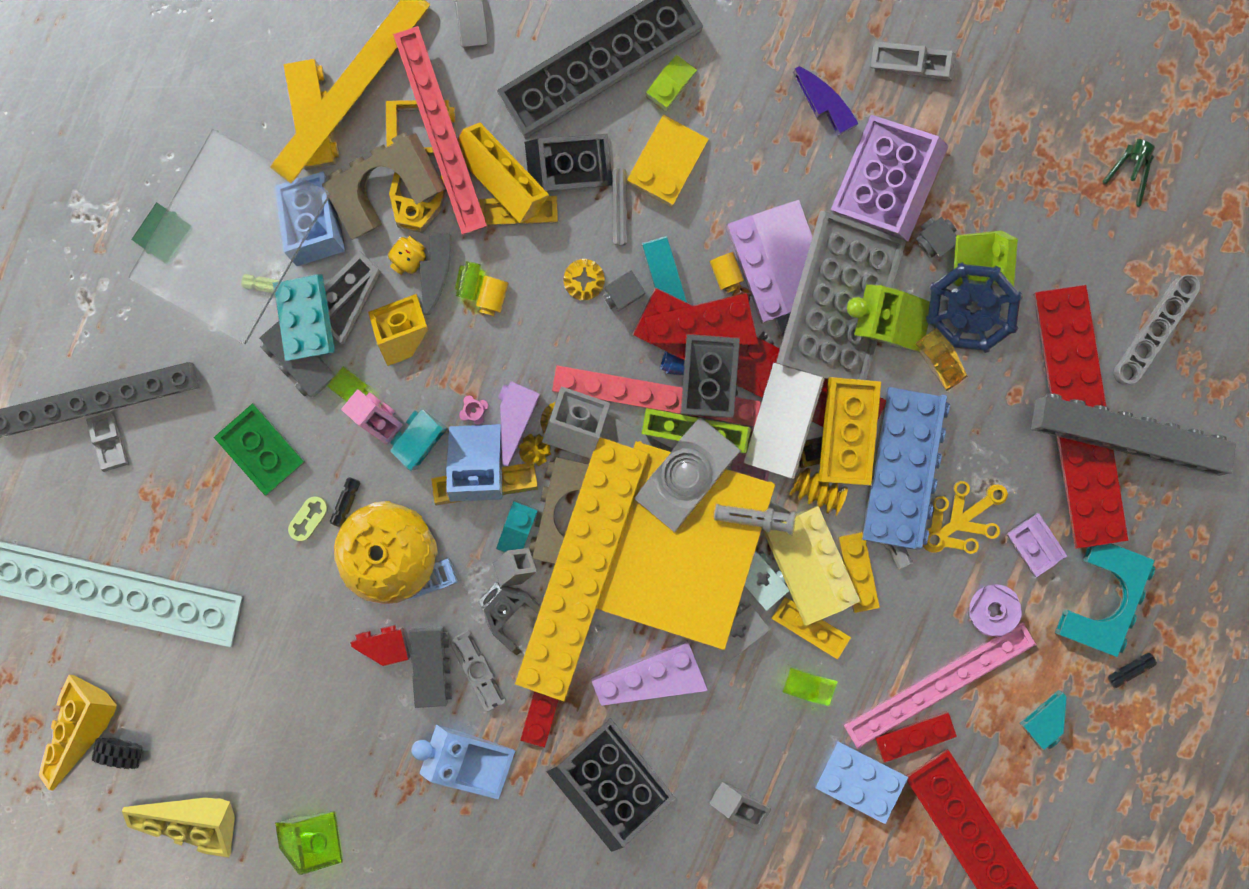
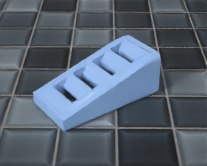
M450 558L434 563L433 571L438 584L433 585L430 576V580L427 582L429 587L425 589L423 587L419 593L409 598V600L458 583ZM443 566L448 579L444 582L438 569Z

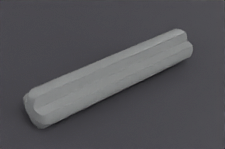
M617 168L613 169L612 172L613 244L623 246L627 244L626 169Z

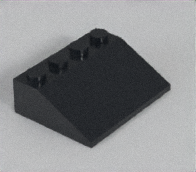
M611 718L546 771L611 852L624 848L675 799V796Z

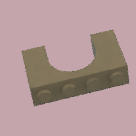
M406 132L392 138V145L385 147L384 144L370 151L371 157L365 160L363 156L349 163L351 168L344 172L342 169L334 171L328 175L330 180L322 184L352 240L382 225L368 199L366 191L367 180L375 168L387 167L398 173L415 204L421 203L446 189L416 133L407 136Z
M556 457L555 462H549L546 476L551 477L549 487L544 486L540 501L545 502L543 512L538 511L535 521V527H539L537 538L532 537L529 549L533 553L532 559L556 563L565 536L558 530L555 524V506L559 499L568 492L581 489L589 464Z

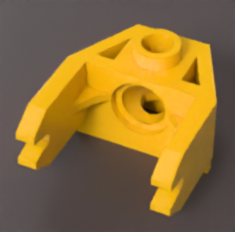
M394 171L389 196L397 227L423 233L433 219L440 214L446 189L436 194L428 203L421 202L415 204L413 199L402 196L400 191L402 178ZM409 212H416L414 216H408Z

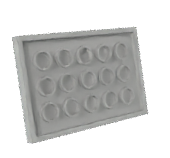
M820 211L776 363L825 379L837 377L866 380L877 341L854 335L858 318L848 314L847 303L854 297L863 298L866 284L893 288L906 241L830 212Z

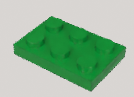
M254 403L213 437L265 496L305 462Z

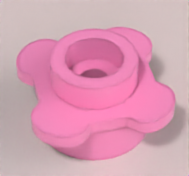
M466 396L463 400V410L459 413L460 418L464 421L467 419L474 421L477 425L484 422V411L488 409L487 401H478L472 396ZM472 408H476L475 413L471 411Z

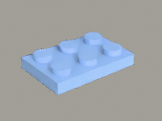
M838 741L818 781L816 789L886 824L907 782L908 776Z

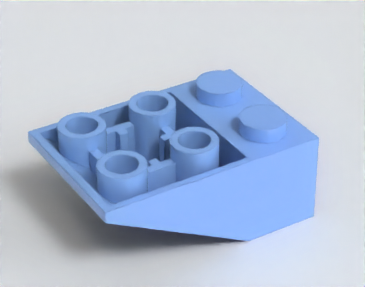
M501 424L449 426L447 494L450 502L502 499Z

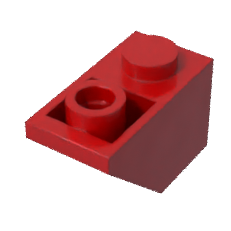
M396 625L380 628L381 633L371 635V631L356 634V639L350 642L353 649L382 666L410 659L403 627L397 629Z

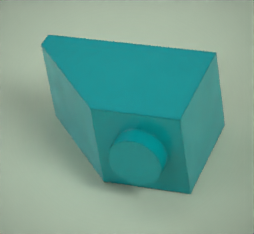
M514 500L496 549L503 552L524 549L538 509Z
M1059 690L1019 723L1043 750L1056 746L1061 740L1059 737L1064 733L1067 696Z

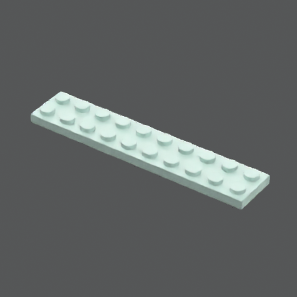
M0 541V596L232 647L243 600L241 595Z

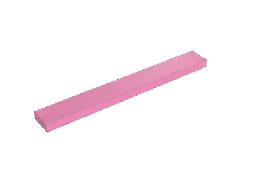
M1020 622L1010 633L1002 637L996 636L846 723L844 727L858 749L1036 644L1024 623Z

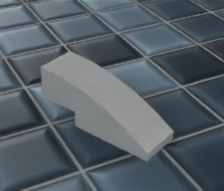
M875 41L871 68L952 81L956 54L953 51L927 49L925 46Z

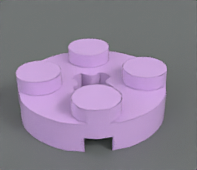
M989 585L979 589L974 594L969 606V618L974 627L982 634L991 637H1002L1013 631L1022 615L1021 604L1016 593L1003 585ZM996 604H999L1002 615L990 616L991 611L988 607L990 605L994 607Z

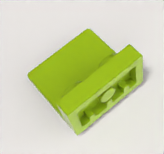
M1002 230L957 235L954 269L961 262L976 266H998L1014 287L1018 238ZM968 275L969 280L985 282L988 278ZM960 277L953 282V285L961 286V283H963L962 278Z

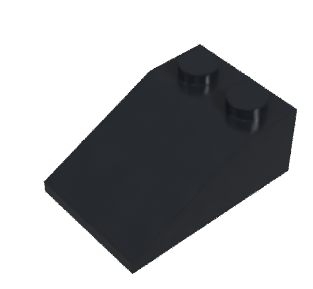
M608 134L537 138L524 142L528 173L546 192L613 185Z

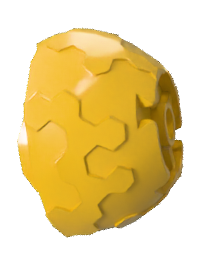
M390 501L373 502L353 512L342 524L334 545L335 562L345 586L366 601L382 604L399 603L419 593L430 580L438 553L437 543L422 516L409 507ZM376 545L383 549V557L379 561L373 560L370 556L372 547Z

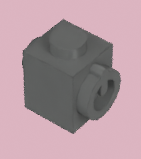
M932 217L920 226L923 231L918 234L916 240L929 258L935 257L938 259L956 245L955 232L957 230L949 219L944 220L940 217L935 220Z

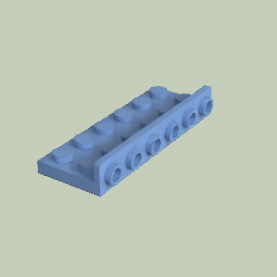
M888 387L862 540L920 550L922 545H926L928 541L929 530H926L925 527L927 519H931L933 504L929 503L931 494H935L937 479L934 478L935 468L939 469L942 454L938 453L939 443L944 442L946 428H943L942 424L943 418L948 417L950 403L946 402L947 395L936 396Z

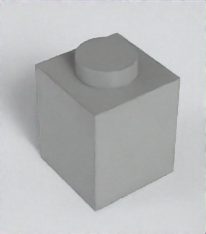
M529 548L506 551L493 562L500 587L523 584L537 572Z

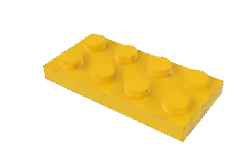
M828 377L818 481L871 485L881 381Z

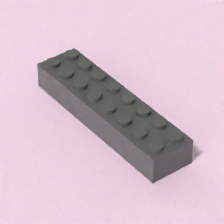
M644 0L499 88L497 93L526 139L702 31L703 25L688 0Z

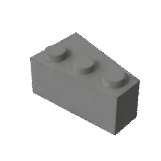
M360 251L325 285L332 336L343 345L381 273Z

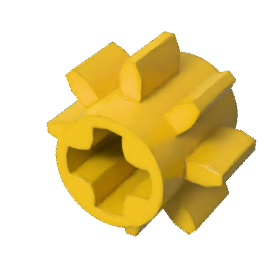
M529 434L522 438L523 443L518 445L520 448V458L525 463H528L529 466L535 463L537 466H540L547 462L546 457L551 455L550 445L542 442L544 437L541 434L535 437Z

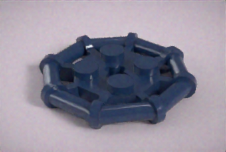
M961 262L958 263V267L936 283L933 282L929 287L931 289L929 313L926 320L947 342L948 348L952 350L954 348L979 350L987 353L1011 333L1017 332L1020 300L1023 298L1022 293L1013 287L1000 271V267L967 265ZM968 275L988 278L985 282L969 280ZM962 278L963 283L957 289L952 291L947 289L957 279ZM994 281L1006 293L1005 295L1000 296L998 293L996 294L991 286ZM941 295L949 298L947 310L939 312ZM974 301L977 302L979 307H982L975 313L967 309V306L972 305ZM1008 302V316L1005 319L1000 316L1001 304ZM950 319L953 326L957 328L954 335L941 320ZM996 323L1003 326L990 337H986L985 331H989ZM963 332L979 334L981 340L960 338Z

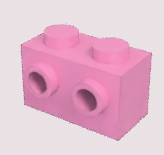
M357 389L341 410L360 427L387 445L403 424L393 416L395 411L385 402L379 405L382 401L371 392L365 395Z

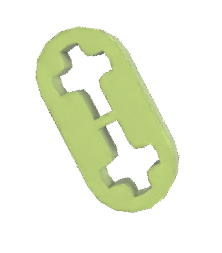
M314 496L307 499L288 527V532L294 540L303 541L308 539L325 517L328 505L323 498ZM319 501L322 512H317L310 518L308 516L312 510L309 506L310 503L315 504ZM305 519L309 522L305 526L307 534L296 535L297 529L294 527L295 524L300 525Z

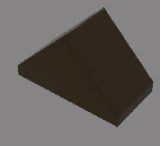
M823 436L805 441L798 468L820 464Z

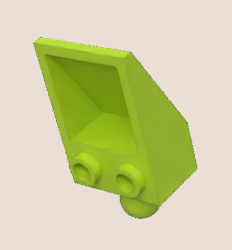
M866 284L863 298L854 297L848 301V314L858 318L855 336L922 353L929 325L926 317L929 313L930 301L897 289Z

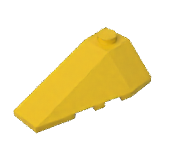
M70 674L58 698L57 705L61 706L58 720L52 721L51 729L54 730L52 743L46 745L39 772V777L48 790L54 791L107 728L117 707L106 691Z

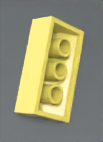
M819 506L796 514L793 535H788V532L771 530L766 532V530H763L805 626L841 612L860 602Z

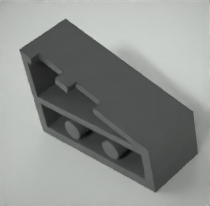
M444 626L412 628L408 633L412 646L410 657L413 664L412 681L415 708L447 706L448 700L452 699V686L447 684L446 674L451 673L450 658H445V648H449V633L444 632Z

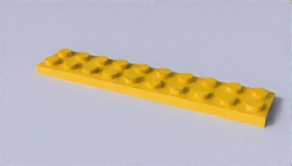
M599 437L515 682L516 685L565 701L649 453Z

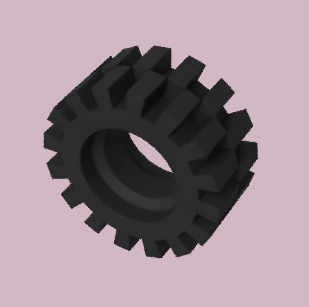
M97 738L95 740L92 761L100 765H107L108 767L138 769L143 747L137 743L121 739Z

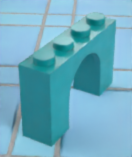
M1112 543L1087 547L1082 561L1105 569L1117 577L1123 592L1121 604L1114 614L1100 620L1089 619L1063 609L1055 633L1118 657L1119 652L1123 653L1128 640L1125 637L1128 629H1132L1136 622L1137 615L1134 614L1138 604L1141 605L1144 601L1147 580L1150 581L1154 575L1155 566L1153 564L1155 560Z

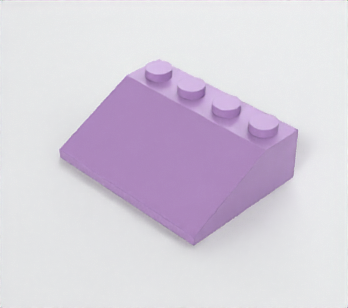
M871 115L831 210L886 234L909 241L948 149V145L939 136Z
M799 200L726 225L746 284L752 292L751 297L761 324L791 313L812 240V234Z

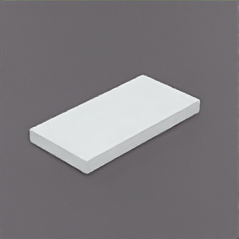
M773 363L744 460L745 464L789 478H795L824 382L823 377Z

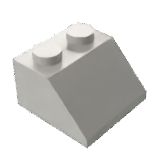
M561 386L542 442L591 459L610 403Z

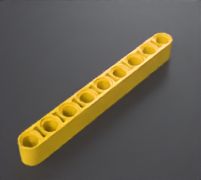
M400 0L271 164L270 168L290 184L296 179L398 47L393 34L414 28L430 7V3L426 0Z

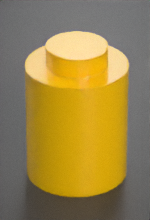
M734 252L709 261L720 290L726 289V292L729 293L735 291L738 286H741L740 283L744 281Z
M484 276L476 306L480 307L479 312L494 316L495 312L501 313L509 283Z

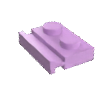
M1036 513L1033 517L1027 519L1006 534L1035 577H1038L1056 565L1060 560L1067 557V554L1039 513Z

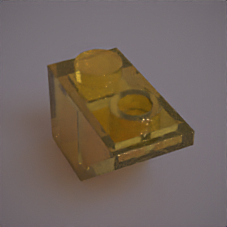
M937 328L916 342L923 359L946 391L968 377L953 345Z

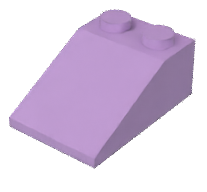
M512 381L509 386L503 385L498 399L502 400L500 404L503 465L510 466L541 394Z

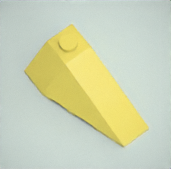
M198 798L123 807L122 814L129 828L155 837H159L161 834L173 839L175 844L181 846L183 842L197 846V851L204 854L230 857L235 820L230 801L220 798Z

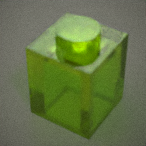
M342 366L327 387L348 402L357 389L367 395L369 393L367 389L370 385L346 366Z

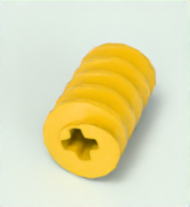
M806 468L802 473L800 470L792 484L789 495L791 496L796 491H799L798 500L807 495V504L810 505L814 500H817L819 508L824 504L827 505V514L835 509L836 517L846 500L848 487L844 486L838 491L839 483H832L829 486V482L818 481L819 473L816 472L810 477L811 469Z

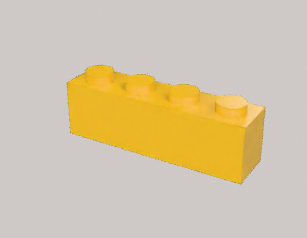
M315 59L283 64L296 132L327 94V90L322 91L321 81L325 80L323 67L318 65ZM331 134L304 167L305 170L336 165L335 158L339 157L337 143L331 140Z
M481 122L464 128L457 140L466 167L519 223L536 216L549 194Z

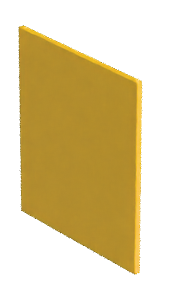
M635 441L633 448L649 454L634 498L650 476L669 456L670 451L644 444L641 441ZM726 469L676 532L671 530L633 498L596 609L711 645L720 650H725L762 527L719 520L714 521L716 504L766 512L776 484ZM730 514L731 516L752 518L751 516Z

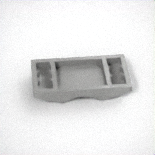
M700 417L679 440L664 462L650 476L634 499L671 530L676 532L741 450Z

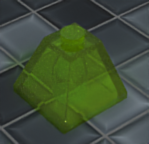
M335 811L297 816L275 822L279 849L299 875L343 862Z

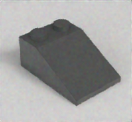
M687 334L681 414L734 418L740 338Z

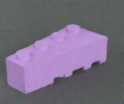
M688 640L593 677L591 680L601 706L708 691Z

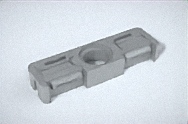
M466 631L450 641V645L483 709L490 711L494 707L502 705L506 698H501L502 694L493 679L494 675L484 655H479L480 651L472 636L469 637L472 632ZM474 664H481L485 668V675L482 678H475L471 675L470 670Z

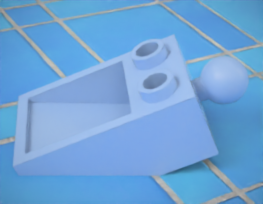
M436 725L430 743L426 740H418L412 746L414 758L424 761L419 774L428 781L498 800L515 754L514 749L440 725Z

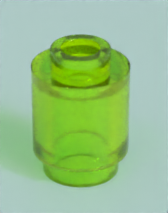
M466 261L465 266H459L455 284L457 297L476 300L485 270L480 269L481 264Z

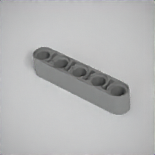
M1183 275L1177 277L1171 283L1115 366L1114 377L1118 383L1134 384L1141 379L1199 293L1200 282L1196 276ZM1183 280L1188 281L1191 285V290L1188 294L1181 290ZM1169 301L1176 305L1174 315H1170L1166 310V305ZM1154 323H1158L1162 328V333L1159 337L1152 333ZM1140 344L1145 345L1148 350L1145 358H1141L1137 353V348ZM1125 366H1130L1133 370V376L1130 380L1125 379L1123 376Z

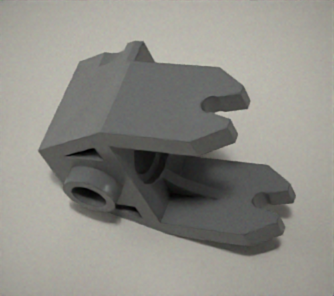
M496 582L479 600V604L493 636L511 652L518 655L521 650L504 634L502 626L521 605L532 608L537 614H539L541 605L522 589L509 586L500 587L499 583Z

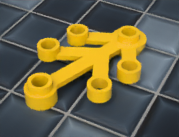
M958 481L953 486L955 496L951 520L943 527V511L947 510L949 501L944 496H937L932 501L934 508L931 527L926 529L929 530L928 541L926 545H922L929 552L937 553L945 547L964 550L969 554L976 553L979 549L977 540L973 538L960 540L948 537L956 530L982 534L990 539L997 538L1000 534L999 526L994 523L985 525L969 521L991 505L1003 504L1008 497L1006 488L999 484L989 486L986 490V496L963 512L965 496L970 492V486L965 481ZM959 484H964L966 487V491L963 494L957 491ZM996 490L1002 492V497L999 500L993 497V493ZM938 499H943L945 502V506L942 509L936 506ZM990 526H994L996 529L995 534L992 536L987 533V529ZM933 535L939 537V542L936 545H932L930 542V538ZM969 541H973L975 544L974 549L968 551L966 548V544Z

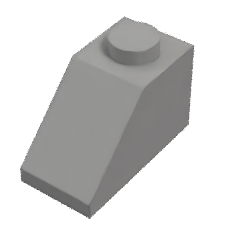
M724 782L720 784L709 803L727 818L759 831L771 811V808Z

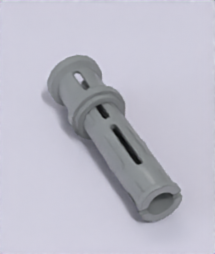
M716 504L714 521L719 520L763 527L766 532L776 530L788 532V535H793L796 512L793 511L788 514L774 512V509L769 508L765 512ZM730 514L751 516L752 518L731 516ZM775 520L785 521V522H787V523H779V522H775Z

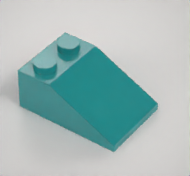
M423 409L419 413L414 411L406 421L409 426L405 432L401 433L399 431L390 442L393 445L390 452L410 471L418 469L448 429Z

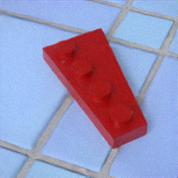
M747 293L644 317L650 343L686 344L687 334L740 338L739 344L758 345Z

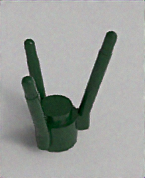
M1136 139L1134 145L1127 146L1125 153L1104 178L1103 184H1107L1127 158L1131 156L1130 161L1136 164L1130 178L1131 181H1135L1141 166H1144L1136 206L1140 207L1144 197L1150 166L1154 159L1152 154L1155 146L1148 141Z

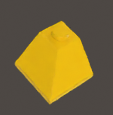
M417 294L368 312L377 345L387 366L412 357L428 331Z

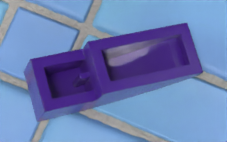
M800 66L794 69L793 74L816 118L826 113L837 136L855 128L859 124L850 108L827 83Z

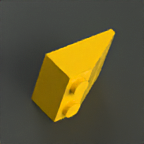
M663 114L631 171L627 184L673 207L709 139Z

